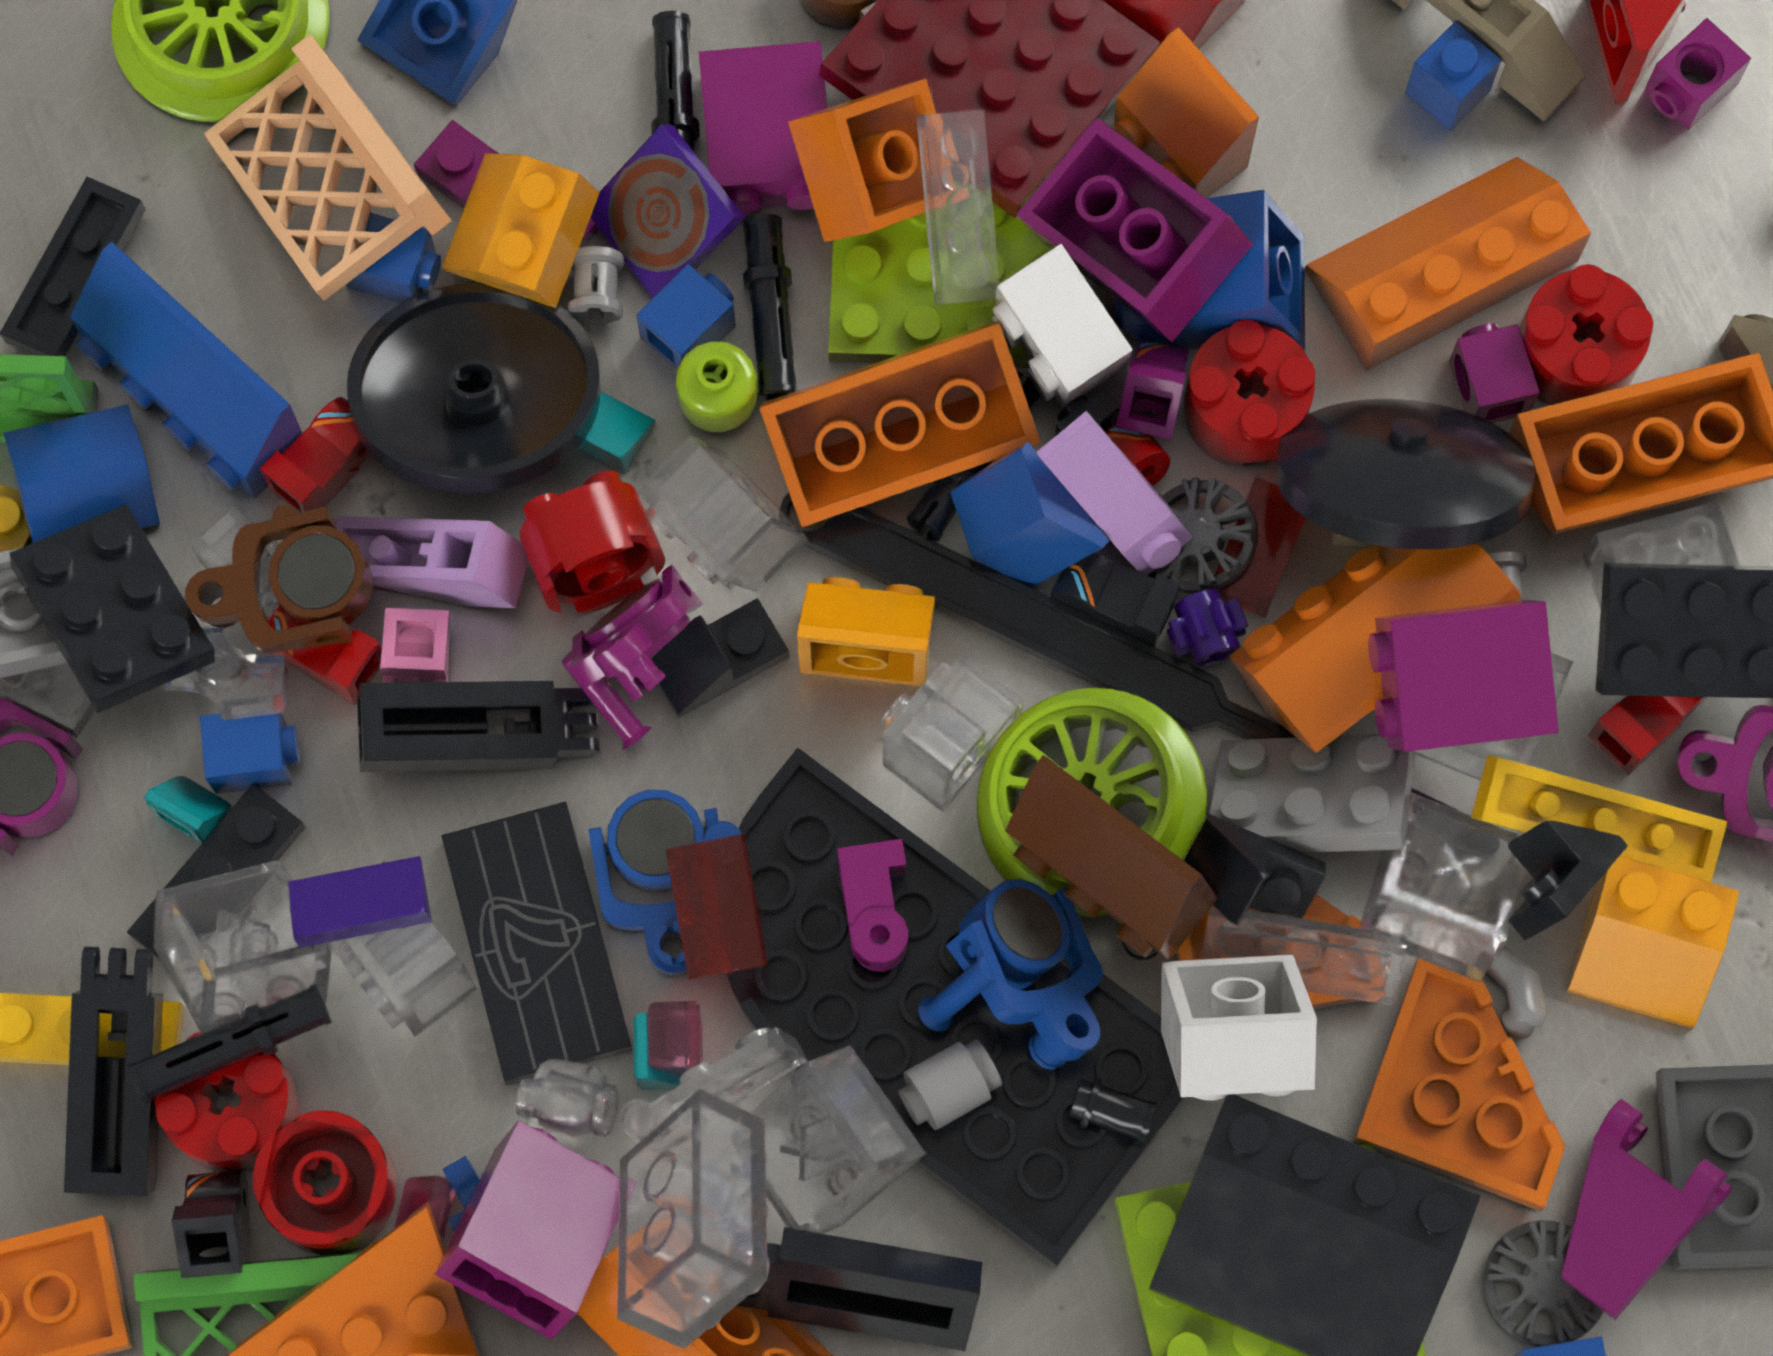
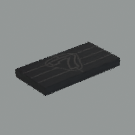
M567 802L557 803L441 835L506 1085L633 1050Z

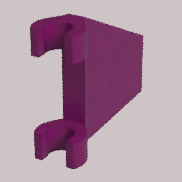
M1620 1099L1610 1109L1594 1137L1561 1275L1565 1283L1614 1320L1620 1316L1694 1226L1706 1215L1718 1208L1732 1190L1731 1186L1724 1182L1728 1177L1727 1174L1707 1159H1704L1693 1170L1684 1188L1680 1191L1629 1154L1628 1151L1641 1141L1648 1131V1127L1640 1121L1643 1114L1623 1099Z

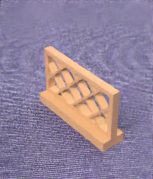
M309 34L291 48L298 57V62L203 134L312 288L325 301L423 225L433 236L452 220L314 37ZM304 85L308 93L302 114L280 113L283 100ZM319 108H321L325 114H318ZM246 128H259L253 151H231L226 144ZM275 128L298 129L292 152L269 151ZM314 129H336L330 153L308 152ZM348 146L353 153H347ZM243 166H249L247 172ZM265 166L287 167L281 190H259ZM304 167H326L320 191H297ZM342 168H365L360 192H336ZM377 185L383 193H375ZM271 205H277L276 211H274ZM293 205L316 206L310 230L287 229ZM332 206L355 207L349 231L326 230ZM371 207L395 208L400 216L380 232H365ZM299 244L306 245L304 251L299 246ZM322 245L345 246L342 261L321 276L316 266Z

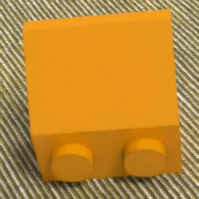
M485 153L441 268L444 271L556 308L599 192L580 173L525 155Z
M828 577L823 579L822 583L808 582L797 632L800 673L926 687L935 596L923 595V590L905 584L888 585L885 591L860 588V583L843 577Z
M1620 855L1594 885L1566 992L1693 1029L1696 1026L1723 957L1740 891Z

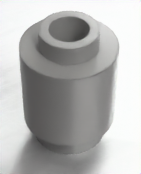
M975 1039L966 1045L958 1041L903 1072L907 1086L898 1090L909 1115L917 1125L928 1121L934 1130H938L991 1100L990 1092L1002 1086V1081L989 1054L983 1045Z

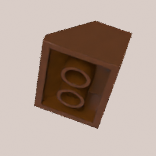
M1045 755L1035 764L1005 830L1014 842L1019 845L1013 856L1042 879L1051 870L1066 881L1070 886L1063 895L1095 919L1099 912L1103 910L1118 921L1121 926L1115 935L1141 956L1147 958L1154 949L1169 961L1216 902L1217 896L1202 874Z

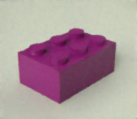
M1097 117L1016 213V216L1046 246L1052 250L1062 244L1081 273L1171 342L1174 341L1253 246V243L1227 213Z

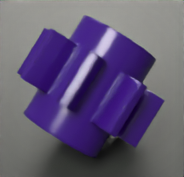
M1208 589L1194 593L1174 605V610L1178 618L1168 622L1170 628L1166 631L1177 658L1192 653L1198 667H1205L1229 659V655L1241 647L1237 637L1246 634L1245 628L1249 624L1238 598L1223 603L1217 589Z

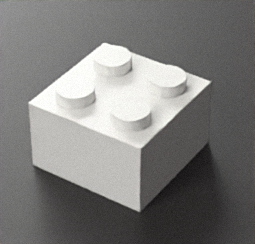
M1062 244L1053 248L997 286L993 308L995 316L991 320L992 322L999 321L1010 349L1015 348L1019 344L1030 359L1028 361L1030 368L1026 372L1045 401L1055 396L1064 409L1071 401L1081 395H1085L1126 367L1133 349Z
M1293 954L1162 962L1161 1033L1180 1097L1218 1100L1230 1094L1262 1093L1267 1096L1278 1097L1298 1090H1315L1317 1017Z

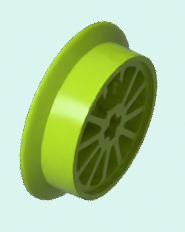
M115 0L111 17L113 50L125 77L138 93L150 103L163 111L181 118L218 123L298 62L299 59L291 48L309 34L314 37L324 50L329 33L328 0ZM154 3L172 6V8L153 12ZM270 4L277 7V11L271 10L268 14L263 15V21H253L248 18L249 13L259 5ZM219 8L218 16L214 17L215 9ZM177 27L160 44H153V33ZM196 37L188 63L182 64L172 59ZM243 41L255 54L241 62L235 63L230 47ZM210 47L221 49L225 62L223 67L203 68ZM291 93V94H290L288 97H286L283 101H285L287 98H289L293 93Z
M1083 688L1053 695L1038 702L1019 715L995 742L982 769L978 785L977 819L986 852L1005 881L1021 879L1035 883L1051 895L1055 894L1058 890L1070 886L1051 870L1042 879L1013 856V853L1019 845L1005 831L1015 810V798L1019 795V791L1024 790L1029 779L1021 777L1025 766L1030 760L1035 759L1039 761L1045 755L1039 750L1040 747L1057 735L1068 761V766L1062 769L1091 790L1094 785L1101 799L1117 811L1128 802L1136 801L1145 804L1148 809V816L1141 829L1182 859L1206 814L1207 787L1205 774L1193 743L1170 715L1155 704L1131 693L1106 688ZM1091 726L1085 759L1079 762L1069 733L1076 728ZM1117 729L1126 732L1106 758L1098 764L1104 730ZM1136 745H1140L1143 748L1147 747L1153 755L1151 761L1112 775ZM1158 775L1161 782V794L1159 797L1154 798L1145 788L1134 785V783ZM1074 904L1078 916H1089ZM1101 910L1097 916H1103L1108 914L1105 911Z

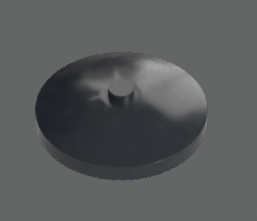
M463 283L440 287L419 294L397 305L381 317L364 335L352 357L348 370L347 396L352 422L360 441L372 457L384 468L410 483L428 489L450 493L476 494L509 489L525 484L553 470L565 461L580 446L593 426L600 404L601 384L599 363L594 345L583 326L562 306L557 304V307L553 308L482 283Z
M1366 399L1339 403L1313 411L1308 414L1306 419L1297 428L1283 435L1278 448L1276 480L1280 492L1296 511L1329 531L1374 545L1429 550L1473 545L1497 537L1517 525L1530 508L1535 468L1529 453L1519 441L1504 429L1481 417L1435 403L1404 399Z

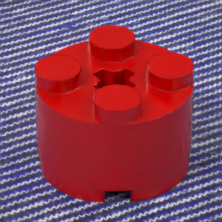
M1585 264L1578 266L1574 270L1554 276L1535 293L1519 329L1540 391L1538 396L1540 401L1550 406L1630 385L1648 351L1654 322L1642 298L1624 280L1604 272L1596 265ZM1580 338H1582V339H1584V341H1583L1582 343H1580V342H1578V341L1575 340V339H1580Z
M1245 319L1237 321L1230 327L1217 332L1204 342L1192 361L1184 395V412L1187 427L1192 439L1202 451L1213 459L1232 466H1244V463L1265 461V464L1277 460L1279 443L1282 436L1297 428L1306 419L1314 397L1316 371L1313 363L1309 360L1301 346L1290 336L1278 329ZM1238 393H1253L1247 399H1244L1238 395Z
M617 471L598 472L589 477L583 483V486L571 489L560 495L555 493L539 495L531 499L523 507L526 520L519 531V538L544 600L552 611L562 613L559 603H574L578 613L592 612L612 606L643 587L644 584L641 576L652 566L656 575L664 568L665 555L637 489L631 484L622 482Z
M207 1031L194 1033L193 1035L188 1037L187 1040L192 1037L206 1033ZM259 1052L155 1098L157 1121L167 1137L195 1163L214 1172L248 1171L247 1169L253 1168L265 1140L274 1131H278L284 1125L293 1121L295 1117L300 1116V1103L296 1085L289 1070L275 1053L265 1057L263 1052ZM234 1091L241 1099L237 1108L226 1106L221 1111L216 1106L221 1095L229 1096Z
M317 1110L295 1117L293 1121L287 1123L278 1131H274L265 1140L254 1164L253 1191L265 1218L285 1239L307 1252L334 1255L363 1248L375 1239L376 1235L386 1225L394 1209L397 1196V1177L388 1152L368 1128L346 1114L328 1110ZM332 1170V1173L339 1179V1184L337 1188L328 1189L325 1196L321 1197L312 1184L315 1179H326L328 1171Z

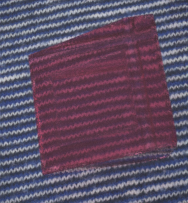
M696 1001L651 1003L648 1007L649 1063L651 1067L689 1078H700V1074H703V1031L700 1004L697 1005Z
M421 1176L407 1179L394 1229L407 1220L409 1215L428 1202L443 1244L455 1194L447 1178L441 1176Z

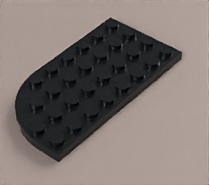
M797 747L743 818L738 828L742 835L741 849L732 864L723 866V870H726L728 875L730 898L717 912L718 938L724 968L732 992L743 1014L757 1035L791 1069L1056 1269L1184 1098L1180 1097L1161 1033V1016L1103 974L1101 982L1085 996L1100 1026V1038L1097 1045L1079 1059L1066 1061L1061 1067L1058 1066L1054 1070L1041 1067L1031 1056L1029 1040L1031 1035L1037 1031L1033 1022L1024 1024L1000 1022L991 1012L981 993L952 1016V1023L947 1030L937 1032L925 1026L918 1013L920 1001L927 996H937L964 973V970L947 949L946 945L959 935V925L966 911L990 890ZM902 839L906 859V875L892 877L890 880L895 911L902 916L908 928L907 952L903 960L895 968L884 972L871 971L863 967L855 959L851 949L837 848ZM1063 958L1026 989L1021 990H1041L1066 980L1070 973L1069 963ZM977 1039L992 1059L1000 1075L1002 1086L990 1092L991 1100L938 1130H934L928 1121L917 1125L909 1115L898 1090L907 1086L903 1072L958 1041L966 1045ZM1098 1077L1102 1079L1101 1086L1147 1101L1157 1102L1154 1118L1145 1142H1140L1136 1138L1088 1123L1086 1129L1079 1127L1080 1120L1068 1115L1080 1079L1093 1082L1094 1078Z

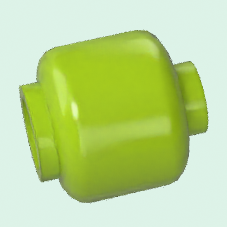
M707 342L696 346L688 352L677 368L675 385L678 402L682 413L693 425L707 432L723 433L738 428L750 418L757 405V374L752 360L742 349L727 342Z

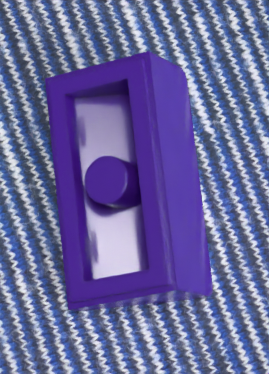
M420 856L288 882L293 938L300 948L432 922Z

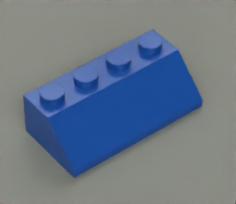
M110 242L102 250L70 315V319L81 336L75 345L98 369L103 370L109 364L124 377L118 384L139 407L146 410L153 404L167 417L162 423L163 427L181 446L187 450H190L195 444L211 458L206 463V466L227 488L233 491L240 484L256 499L268 487L260 467L277 450L282 454L302 434L291 405L113 242Z

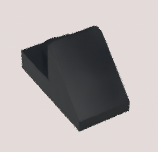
M756 598L708 625L701 615L695 617L676 637L660 649L651 660L665 674L664 679L659 685L680 718L790 657L789 650L761 602Z
M1209 813L1205 814L1182 857L1184 862L1202 874L1218 899L1213 906L1235 925L1240 924L1247 909L1250 907L1298 927L1326 876L1325 862Z
M1550 820L1540 823L1509 842L1508 848L1533 879L1521 890L1520 893L1526 900L1508 920L1509 923L1526 941L1565 919L1628 845L1619 835Z

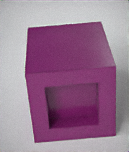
M1706 18L1656 63L1645 90L1650 94L1655 107L1663 115L1670 119H1677L1689 130L1739 84L1752 58L1712 21ZM1681 72H1694L1704 79L1705 84H1694L1688 81Z
M1488 323L1473 327L1464 332L1461 336L1462 338L1457 339L1449 363L1465 412L1481 417L1491 423L1516 418L1519 413L1531 411L1540 391L1518 324L1498 328L1497 324Z

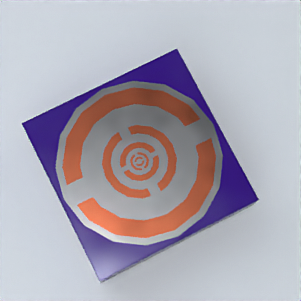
M661 124L599 191V196L590 218L595 222L613 248L622 253L624 262L652 298H654L687 264L696 270L745 216L674 126Z

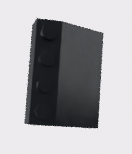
M1230 1094L1225 1097L1148 1290L1307 1356H1417L1460 1254L1481 1195L1242 1097Z

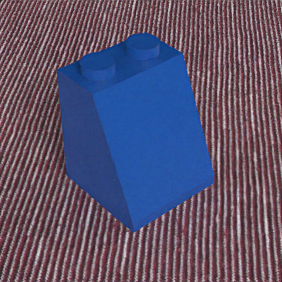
M1265 190L1206 198L1233 219L1253 243V246L1174 341H1169L1115 299V312L1120 327L1138 343L1140 339L1185 349L1199 350L1212 335L1230 327L1237 321L1245 319L1253 320L1261 325L1273 327L1284 332L1305 350L1304 234Z

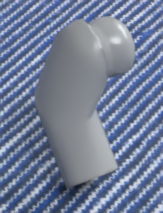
M1498 941L1477 966L1507 990L1510 1006L1501 1015V1024L1512 1036L1524 1039L1532 1034L1535 1027H1542L1547 1017L1543 983L1537 972Z

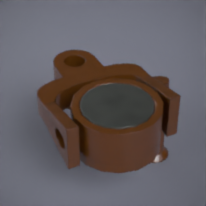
M284 504L274 510L272 520L247 524L240 528L233 543L232 564L197 572L189 580L185 588V600L189 609L200 621L217 629H226L241 621L242 628L250 642L260 652L273 653L291 649L353 642L352 632L348 625L364 613L373 594L374 577L364 554L345 532L337 529V522L327 506L297 513L292 506ZM276 540L283 541L277 546L270 560L268 580L274 597L287 614L297 624L301 625L281 631L273 629L268 622L263 609L259 581L260 563L266 545ZM221 598L218 603L212 605L216 599Z

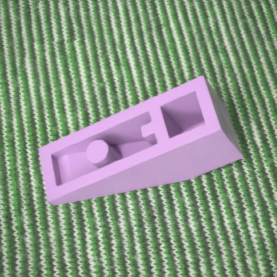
M1087 411L1036 452L1137 571L1148 575L1154 569L1166 566L1177 557L1181 547L1193 538L1152 485Z
M337 517V529L345 532L358 545L367 559L374 577L373 588L462 606L517 607L528 558L521 542L492 522L478 520Z

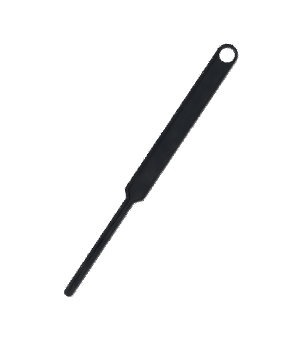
M789 492L781 503L780 518L782 528L787 536L795 542L887 586L905 584L918 587L923 590V595L935 596V609L1099 688L1115 689L1142 697L1161 708L1180 727L1195 732L1217 726L1242 739L1295 737L1282 725L1229 701L1217 676L863 507L828 518L827 522L818 530L806 532L795 528L789 521L788 513L793 505ZM1411 789L1409 819L1482 854H1491L1497 849L1501 842V834L1495 827L1472 819L1466 813L1420 791Z

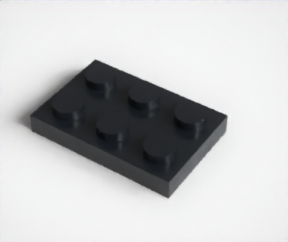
M127 504L9 553L12 570L97 714L215 662L214 647L187 606L186 601Z
M1604 563L1595 691L1601 695L1773 698V566Z

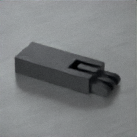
M553 681L360 683L357 692L360 772L552 769L558 757L593 756L600 753L598 738L574 737V732L597 730L599 728L598 714L590 712L572 713V707L594 706V704L581 688H554ZM487 711H529L530 721L514 722V718H506L503 723L504 734H487L489 730V723H487L486 717Z
M85 946L81 959L80 990L72 993L64 1193L148 1196L155 1191L158 1121L155 1098L146 1104L142 1102L130 1076L127 1064L136 1063L161 1052L163 993H152L153 951L152 949H137L134 959V975H126V949L111 947L108 955L107 974L100 973V948ZM100 1013L112 1014L111 1031L108 1032V1041H126V1057L98 1056Z
M784 1227L781 1245L751 1239H740L734 1243L724 1297L733 1305L768 1311L767 1317L965 1351L980 1296L983 1262Z

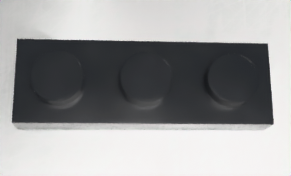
M88 176L85 178L0 331V335L5 343L32 355L66 356L78 334L76 327L70 319V315L102 250L110 242H113L122 251L125 249L146 210L141 199Z
M253 783L127 931L128 935L145 949H152L153 955L181 976L306 828L300 819Z

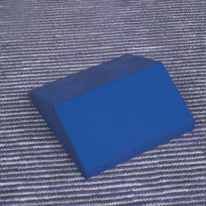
M379 0L357 41L451 104L458 105L498 56L518 0Z
M128 404L3 433L32 543L126 504L142 530L160 526L146 458Z
M1029 442L959 483L950 492L972 558L1030 588L1102 549L1109 542L1108 538L1041 460Z

